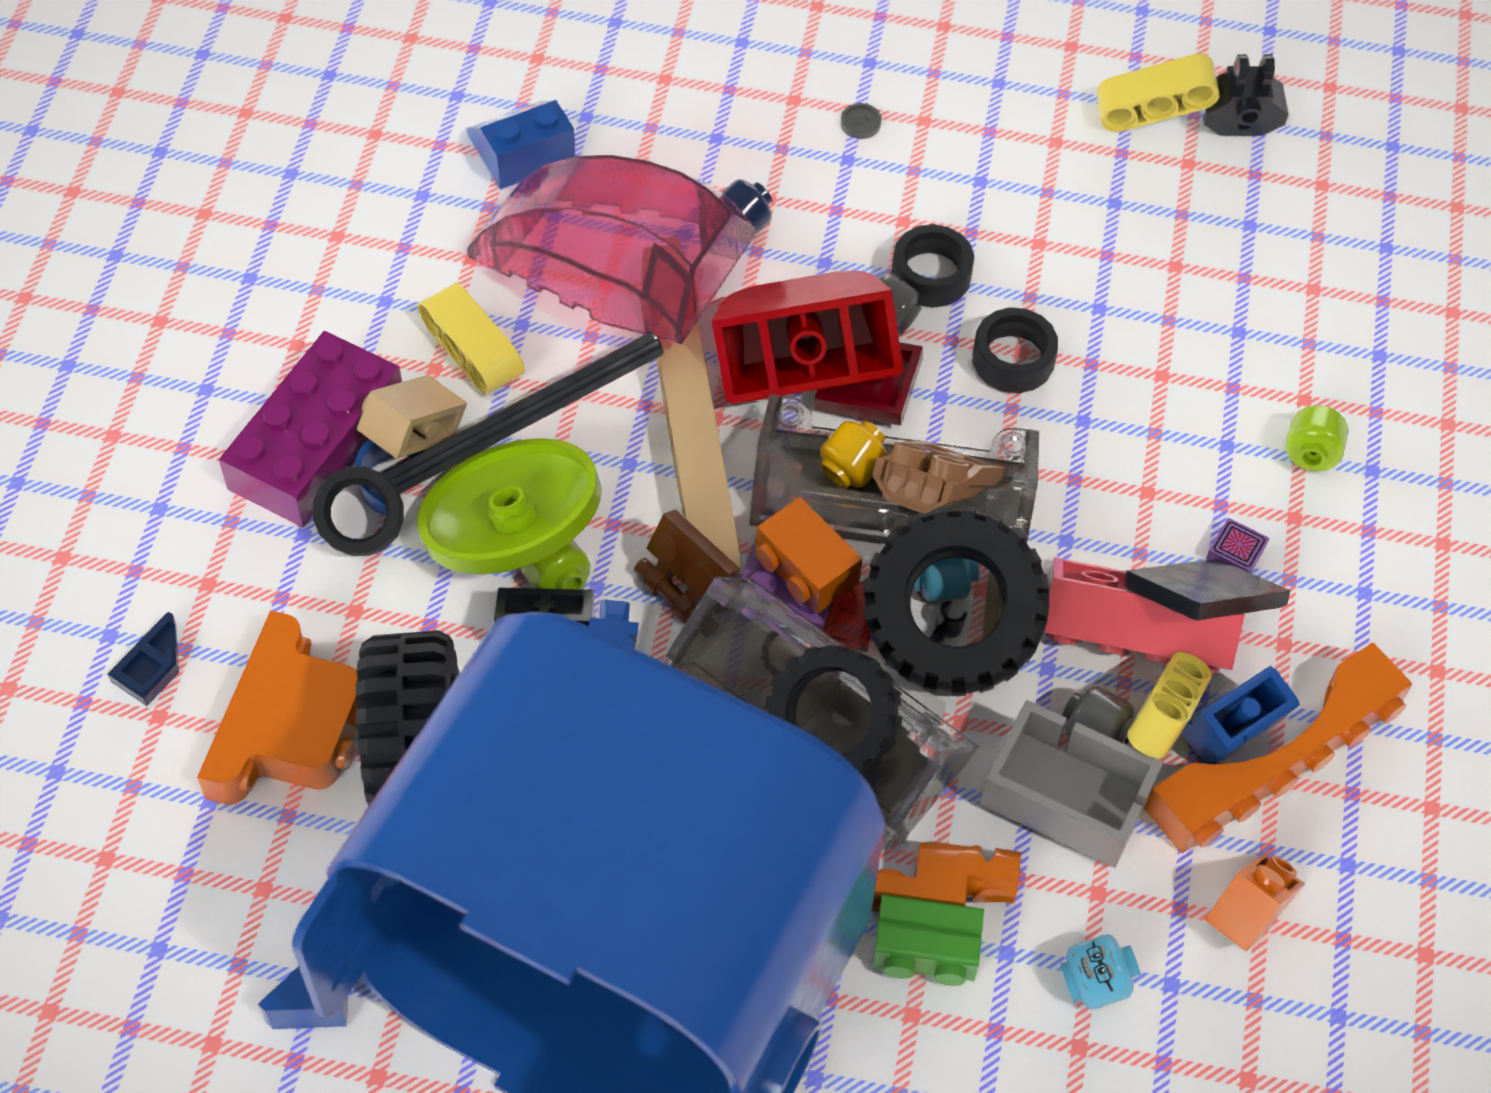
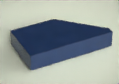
M168 611L107 674L111 683L146 707L179 673L177 624L174 615Z

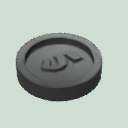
M854 103L843 110L840 125L848 136L856 139H868L880 131L882 117L874 106L866 103Z

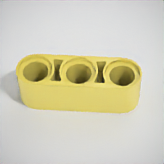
M1192 54L1103 80L1097 88L1101 125L1108 131L1122 132L1211 107L1219 98L1214 61L1205 54Z
M456 282L418 303L419 314L427 329L482 394L488 395L525 373L524 363L516 348L461 284Z
M1185 652L1173 654L1128 730L1127 737L1134 748L1156 759L1164 758L1190 720L1212 677L1209 667L1203 661Z

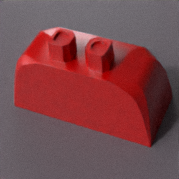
M835 271L748 287L728 295L721 302L711 320L725 399L731 405L900 376L904 370L892 289L876 276L864 271Z

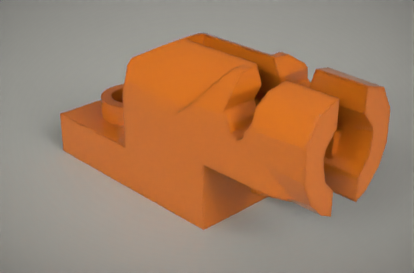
M934 841L919 843L914 877L905 876L902 872L894 869L878 870L871 911L879 912L882 894L965 906L966 897L972 898L973 903H1014L1019 883L1021 852L996 848L991 861L987 862L981 854L982 847L979 845H972L970 847Z

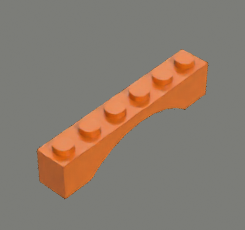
M1372 642L1337 665L1326 688L1321 713L1312 725L1291 743L1268 755L1244 762L1225 764L1189 763L1152 788L1144 810L1182 854L1196 844L1200 848H1205L1223 833V826L1230 821L1236 819L1238 823L1247 820L1260 808L1261 800L1270 794H1273L1276 798L1282 796L1297 783L1298 775L1307 769L1315 773L1326 766L1335 756V750L1344 744L1348 748L1359 744L1370 733L1372 725L1380 720L1384 724L1393 721L1406 708L1407 705L1404 699L1413 683Z

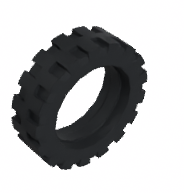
M826 645V647L822 648L812 647L804 650V654L800 657L794 656L784 664L786 669L783 673H777L771 682V686L774 688L771 696H766L765 709H768L770 714L798 727L796 723L797 703L803 689L816 676L826 672H845L856 677L866 688L870 698L871 722L864 738L853 749L840 753V755L857 769L861 775L866 770L877 767L883 761L881 759L886 752H891L897 741L893 739L896 729L900 730L902 724V717L898 716V706H902L899 692H895L893 686L895 682L888 671L883 670L880 663L874 658L862 652L838 645Z

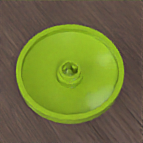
M546 438L524 439L504 443L469 457L449 470L433 485L419 509L417 517L418 531L431 558L441 566L452 571L467 574H494L518 569L552 555L570 543L585 529L594 517L601 501L602 487L600 478L589 455L571 443Z

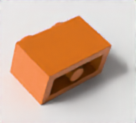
M798 497L757 526L755 554L760 564L769 572L775 571L786 582V586L794 599L799 603L806 602L816 614L860 583L863 558L801 497Z

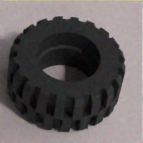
M961 506V511L948 512L947 507L932 509V515L921 518L918 514L906 520L907 526L899 532L893 530L884 539L885 546L880 553L875 552L870 563L869 577L865 578L863 591L865 596L864 613L873 642L882 658L910 683L913 682L928 692L935 694L943 692L950 693L952 696H966V693L980 691L981 694L994 689L995 685L1003 681H1009L1018 674L1019 669L1025 663H1028L1035 654L1040 640L1043 638L1048 620L1050 603L1047 574L1043 572L1042 560L1036 549H1031L1026 543V536L1016 527L1011 529L1003 524V518L991 512L988 516L976 513V508ZM951 558L973 560L988 569L999 584L1003 600L1002 612L993 630L982 640L961 647L942 645L927 637L917 626L911 611V595L919 576L932 564Z
M440 630L372 635L362 643L359 649V661L357 662L356 724L358 726L357 741L361 762V778L364 783V796L368 807L460 673L453 639Z

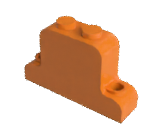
M270 610L197 776L204 797L207 800L227 805L236 804L249 794L260 777H269L321 790L333 785L338 779L341 769L347 770L351 765L355 752V741L353 739L358 730L356 724V669L348 665L309 656L312 645L311 639L303 637L300 624L292 615Z

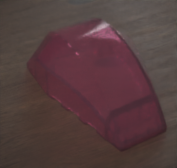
M616 155L574 156L546 164L524 178L508 195L466 249L468 258L508 278L515 274L526 280L527 287L539 293L545 289L557 295L559 303L571 309L579 306L589 311V317L601 324L643 335L652 332L658 339L682 345L755 237V226L733 200L707 182L651 161Z

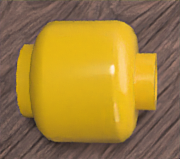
M845 421L822 444L820 456L823 461L820 463V468L829 479L843 489H847L849 486L855 488L864 487L873 477L872 474L877 457L887 455L882 445L886 438L876 426L868 421H865L862 425L854 421Z

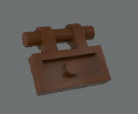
M674 509L663 513L646 547L659 560L657 565L655 566L645 557L637 562L633 570L644 580L643 587L653 596L660 595L673 607L671 610L672 614L679 621L690 623L699 632L705 629L711 621V617L701 609L703 602L710 609L722 604L740 568ZM674 576L688 587L685 593L672 582Z

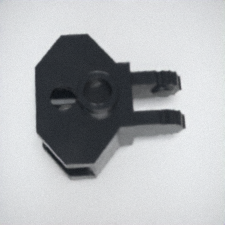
M1247 54L1236 55L1233 66H1227L1224 73L1216 76L1219 98L1214 105L1205 109L1203 116L1204 126L1220 136H1263L1285 126L1289 112L1283 83L1273 77L1275 72V58L1273 54H1263L1259 66H1250Z

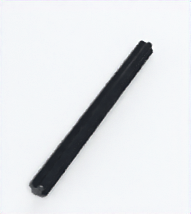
M648 332L382 472V474L396 486L399 494L662 356L664 353L662 344L653 332Z

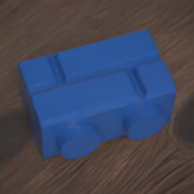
M1270 665L1198 712L1188 721L1182 731V735L1203 764H1217L1284 719L1289 713L1300 706L1299 699L1276 668Z

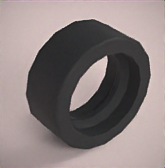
M936 224L916 226L905 232L896 242L891 273L918 292L919 301L917 305L931 308L948 306L960 300L968 291L975 255L969 241L961 233L948 226ZM932 253L950 259L958 267V270L948 277L934 279L923 277L914 272L907 263L909 259L917 255Z
M1015 307L996 310L985 317L976 330L972 363L978 376L993 388L1010 393L1032 391L1047 382L1054 370L1058 353V336L1053 325L1041 314L1026 308ZM1007 336L1021 337L1033 343L1039 349L1041 356L1031 363L1011 364L999 359L991 352L990 343L998 338Z
M365 466L345 467L330 474L318 487L312 502L313 522L319 535L332 548L350 556H371L385 550L398 537L404 522V503L396 486L381 472ZM364 484L374 488L382 495L386 504V518L382 527L374 535L365 539H352L344 536L336 529L331 518V506L335 497L344 488L351 485Z

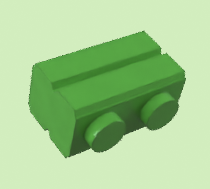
M882 894L872 967L882 968L885 975L898 979L911 978L914 973L932 975L936 982L947 986H960L965 983V980L975 981L980 961L984 908Z

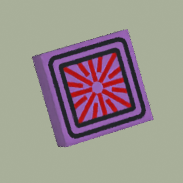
M1228 517L1210 547L1206 559H1219L1252 573L1270 538Z

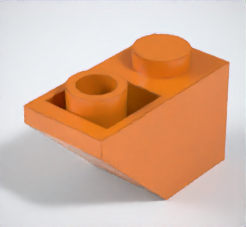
M1263 853L1236 874L1204 920L1247 952L1264 936L1300 892L1305 883L1296 877L1297 871L1290 863L1278 856L1272 855L1269 857Z

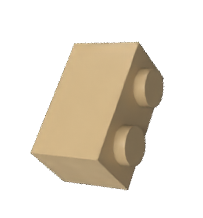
M424 375L370 391L362 404L363 413L357 430L398 459L428 449L455 435L468 403L431 376Z

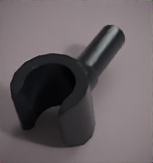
M951 600L945 601L940 606L935 629L929 636L930 639L937 643L943 641L945 637L954 638L959 636L967 618V611H964L960 618L954 619L947 616L953 603Z

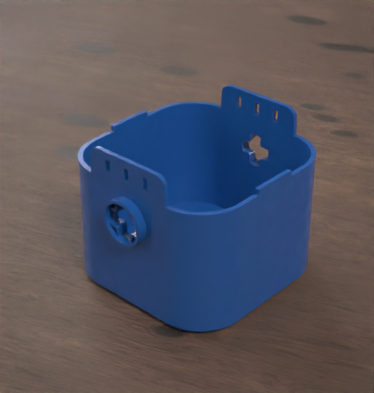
M541 612L505 615L493 623L328 865L326 882L295 929L292 938V950L316 1013L325 1018H331L342 1006L361 977L382 1002L409 1024L446 1048L498 1075L499 1077L494 1084V1088L502 1093H795L811 1061L822 1032L823 1022L818 1020L870 921L885 835V821L875 794L864 777L838 752L808 732L579 622Z

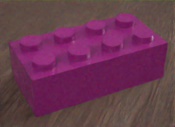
M324 330L218 459L227 490L304 528L313 516L312 502L318 487L330 474L345 467H351L356 461L359 449L365 442L370 440L357 430L363 413L362 404L365 398L369 395L370 391L402 382L400 366Z

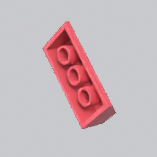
M1054 557L1049 581L1050 606L1044 633L1050 634V639L1068 645H1076L1078 640L1097 643L1098 649L1112 654H1124L1125 649L1143 652L1146 659L1168 664L1176 652H1185L1203 661L1209 667L1211 673H1218L1220 668L1233 669L1245 614L1195 621L1127 590L1123 586L1126 571Z

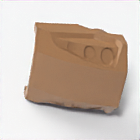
M905 441L895 442L892 453L884 457H877L872 476L886 500L926 514L933 512L932 509L948 507L963 499L972 497L985 488L995 486L1003 479L1005 468L952 451L932 442Z

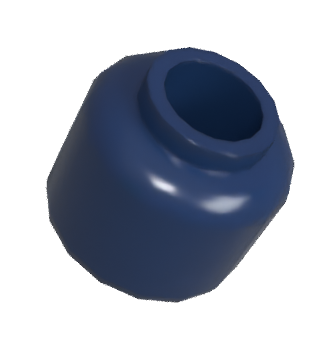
M737 179L711 200L710 209L712 213L708 215V218L714 229L723 239L728 242L734 239L737 242L743 243L750 240L771 222L772 212L769 204L773 200L761 183L755 182L752 185L744 179Z

